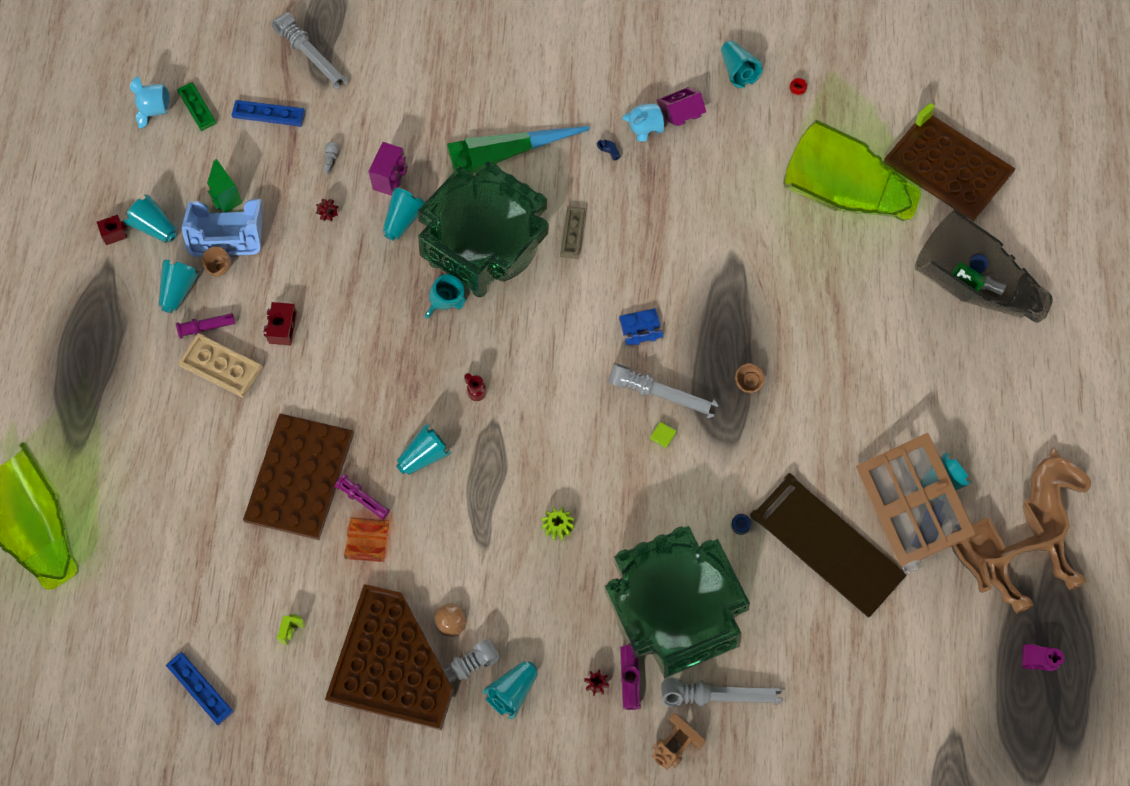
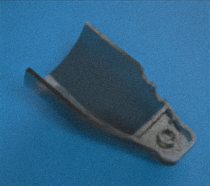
M955 209L932 232L922 247L915 263V270L958 300L1019 318L1026 316L1031 321L1039 323L1047 317L1053 302L1050 292L1040 286L1025 268L1021 269L1014 261L1016 258L1012 254L1009 255L1002 248L1003 243ZM980 253L985 255L989 262L988 268L980 274L985 277L988 275L991 277L990 279L1006 284L1002 295L987 289H981L978 292L953 275L952 272L959 262L969 266L970 257Z

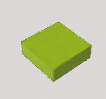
M929 103L918 113L915 123L919 127L932 116L935 106Z
M660 422L650 436V440L667 449L677 431Z

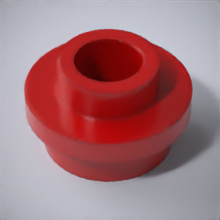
M795 78L791 81L789 89L795 95H802L807 90V84L804 79Z

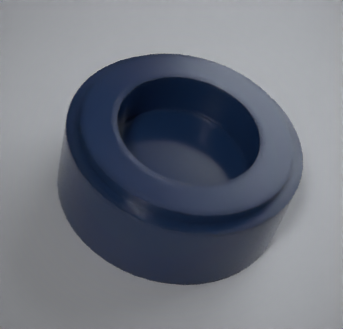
M977 253L970 257L969 267L982 273L988 268L989 262L985 255Z
M738 514L732 519L731 528L736 534L744 535L751 528V520L745 514Z

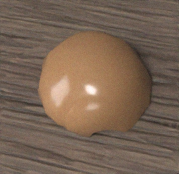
M214 246L205 251L201 264L208 274L219 277L230 269L231 258L223 248Z
M748 363L741 365L736 371L735 381L740 390L752 394L759 391L764 385L765 377L763 371L758 366Z
M446 604L436 611L434 621L442 635L453 637L459 635L465 629L466 617L458 605Z

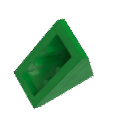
M962 262L958 263L949 276L971 299L976 297L985 284V276Z

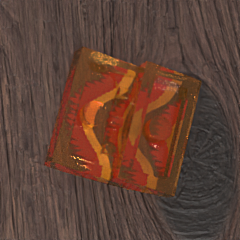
M350 517L344 552L345 559L384 562L389 533V520Z

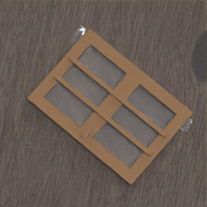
M929 433L872 459L864 457L859 460V465L856 468L904 574L912 573L922 568L921 560L977 536Z

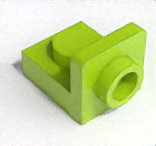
M295 614L283 615L277 635V640L280 644L288 645L289 639L292 640L295 631L293 626L305 628V622L301 619V616Z

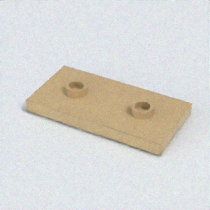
M199 333L178 362L180 367L241 398H244L263 369L262 364Z

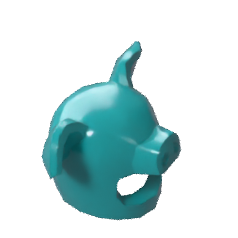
M454 274L441 275L431 285L428 293L431 306L425 313V319H428L437 309L447 310L456 308L460 310L466 301L463 297L465 289L463 283Z

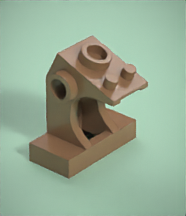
M675 713L668 719V723L674 730L664 741L659 739L653 746L655 751L651 756L659 766L666 770L671 766L675 768L683 759L681 755L690 744L700 750L706 742L703 737ZM672 739L682 746L676 753H672L666 747Z

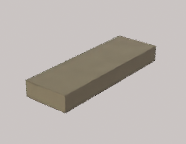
M567 206L560 257L579 259L585 208Z

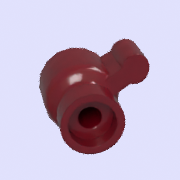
M470 373L465 374L464 379L465 383L468 384L467 393L469 398L473 401L483 400L486 396V386L482 378L478 375L472 376Z

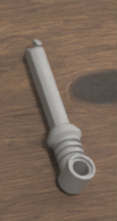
M289 12L271 21L274 31L280 36L283 35L290 42L293 49L301 50L333 83V88L340 89L339 84L342 82L346 85L348 84V77H343L309 42V34L306 31H302L296 25L293 16Z
M618 363L613 364L608 378L609 383L622 388H626L627 385L628 389L632 387L633 391L637 389L640 396L649 394L707 414V418L715 416V414L709 413L711 405L718 407L714 399L710 402L656 382L653 377H650L651 374L649 373L641 376L639 372L638 374H636V371L632 373V369Z
M490 639L478 643L473 647V653L469 651V655L464 654V658L462 656L453 658L454 661L451 662L450 667L443 670L450 683L456 679L462 680L465 678L467 680L469 675H471V671L474 673L476 668L480 669L479 666L484 668L499 660L500 655Z
M667 678L661 683L662 701L667 707H677L683 701L685 704L688 701L690 704H693L694 701L700 707H703L704 704H708L710 701L776 703V705L783 702V698H776V694H781L782 692L777 687H712L704 683L703 680L695 683V685L693 683L688 685V682H685L683 685V682L676 678Z

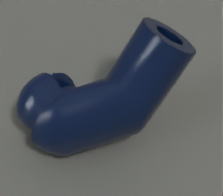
M603 139L598 140L597 147L599 150L610 153L614 161L620 159L621 155L614 142Z

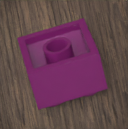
M690 87L657 99V103L667 121L675 126L683 125L689 119L700 118L701 114L706 113L701 92Z

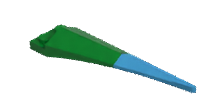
M590 126L464 138L463 141L447 143V150L455 177L474 174L534 148L586 132L590 129Z

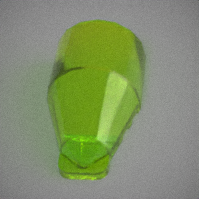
M815 120L800 138L789 160L783 182L785 189L832 211L894 217L901 221L913 218L921 198L919 188L908 183L892 167H888L879 155H875L869 149L865 142L818 120Z
M22 442L19 444L22 450L10 460L0 465V547L32 573L44 589L53 590L74 578L79 572V565L73 556L60 494L29 445Z

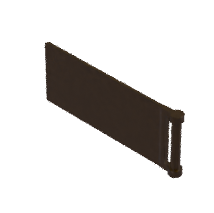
M788 473L784 477L785 480L760 507L750 513V517L768 530L869 618L906 577V573L806 489L791 473ZM790 485L794 486L795 489L765 520L762 515Z

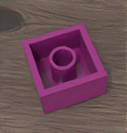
M382 142L368 171L373 190L391 196L394 188L400 187V180L402 176H405L408 169L403 148Z

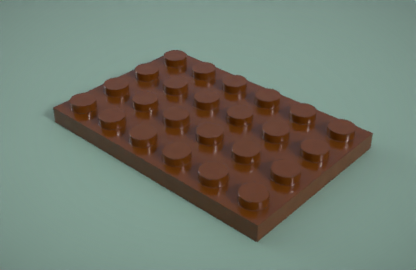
M933 115L920 127L914 123L883 161L884 164L973 222L1016 169Z
M279 413L243 521L319 540L336 490L335 484L340 477L354 434L353 430Z

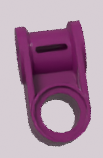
M1032 644L1023 645V668L1055 671L1064 662V654L1059 649Z

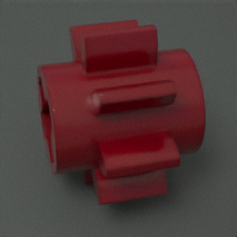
M322 198V202L316 204L317 211L315 214L321 215L320 220L325 221L327 219L333 221V217L338 216L337 209L339 206L333 205L334 200L332 199L327 201V199Z
M600 669L598 673L594 674L590 671V678H584V682L589 684L586 687V691L591 690L594 697L599 692L604 695V687L609 688L610 685L605 682L608 679V675H601ZM596 679L600 680L598 687L594 686Z

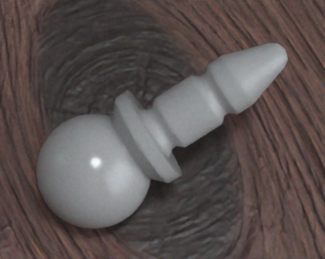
M329 142L325 146L326 153L324 157L326 161L324 172L326 175L330 172L333 160H336V155L339 152V146L335 142Z

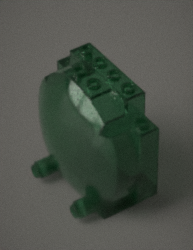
M489 161L475 175L459 166L417 211L418 221L427 226L418 235L420 256L427 260L431 267L439 268L446 274L458 278L464 286L472 290L475 296L483 297L487 293V285L495 279L503 282L508 281L523 272L532 262L538 245L549 232V223L540 217L547 210V198L542 193H537L529 185L518 181L512 174H507L498 165H493Z
M681 526L674 529L672 533L658 535L650 542H641L635 548L621 550L614 556V564L621 579L615 578L610 580L605 585V593L616 615L620 632L630 646L635 658L652 654L663 677L667 678L740 647L742 633L734 618L748 611L750 602L718 539L714 541L707 540L699 546L690 526Z

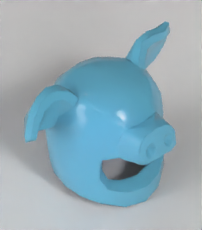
M136 76L130 84V89L135 93V104L138 109L136 114L138 127L144 128L147 125L149 116L167 114L169 92L164 84L142 86L140 78Z
M657 104L638 105L622 117L623 120L629 122L630 129L636 134L637 141H647L648 134L651 131H655L657 134L664 132L663 115Z

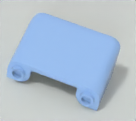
M248 200L244 205V212L209 213L208 207L204 203L198 201L188 202L182 223V231L188 253L195 257H202L207 249L215 246L223 248L229 256L257 254L261 248L262 200Z

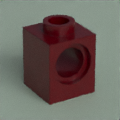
M118 214L97 221L100 235L106 245L127 238L125 232L128 231L127 225L124 220H120Z

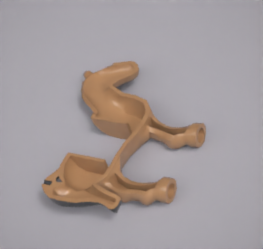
M1054 447L1050 450V457L1040 462L1034 471L1030 499L1023 503L1025 519L1034 536L1005 547L990 518L987 517L972 524L977 536L952 546L953 553L977 579L979 592L983 593L992 589V584L1000 591L1003 602L1012 604L1016 614L1034 606L1031 599L1022 595L1009 579L1007 565L1016 555L1038 550L1048 551L1052 560V573L1055 578L1065 581L1069 591L1087 583L1086 578L1082 574L1071 569L1064 556L1063 545L1070 524L1067 512L1061 502L1060 488H1068L1078 493L1087 492L1091 487V480L1073 462L1058 456V452ZM960 524L953 527L951 534L962 530Z

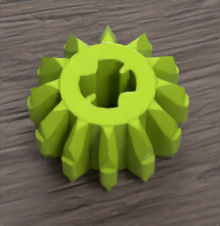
M553 507V513L546 511V517H542L541 520L544 524L541 528L546 530V537L552 535V540H556V537L559 536L560 540H564L563 535L569 537L571 535L570 531L574 530V525L572 524L574 523V517H570V511L564 513L563 507L559 511H556V508ZM558 521L561 522V524L555 526V524H557Z

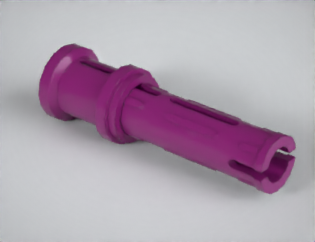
M233 313L203 320L192 319V321L185 323L176 322L180 339L183 336L200 334L201 331L235 325Z
M343 474L336 482L335 488L337 490L341 489L348 495L349 499H356L380 517L381 520L388 516L390 510L364 492L361 485L351 481L348 475Z

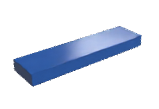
M235 100L231 115L232 118L302 127L305 109Z
M182 651L166 664V667L216 725L219 726L234 712Z

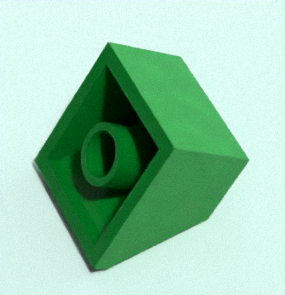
M215 159L207 181L210 189L207 192L212 198L211 201L215 208H220L223 213H226L242 204V200L236 185L220 162Z

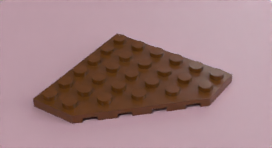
M364 584L325 701L442 731L454 689L403 594Z

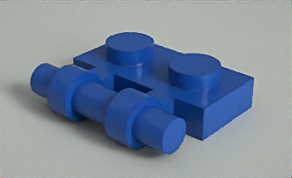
M656 308L619 316L623 336L631 334V337L625 338L626 345L634 344L635 346L640 345V342L649 340L654 342L658 338H663L662 330L654 331V329L660 328ZM643 331H647V332H648V333H646V334L638 335V332H643Z

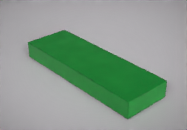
M193 82L177 89L178 94L200 131L217 124Z

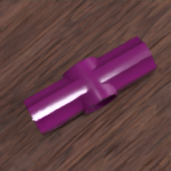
M621 646L623 709H641L638 646ZM629 673L634 674L636 680L629 682L625 679V676Z

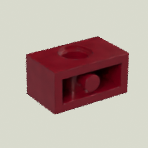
M271 303V309L268 308L267 310L268 324L264 326L263 332L269 344L291 346L297 316L294 304ZM278 322H283L279 326L276 325Z

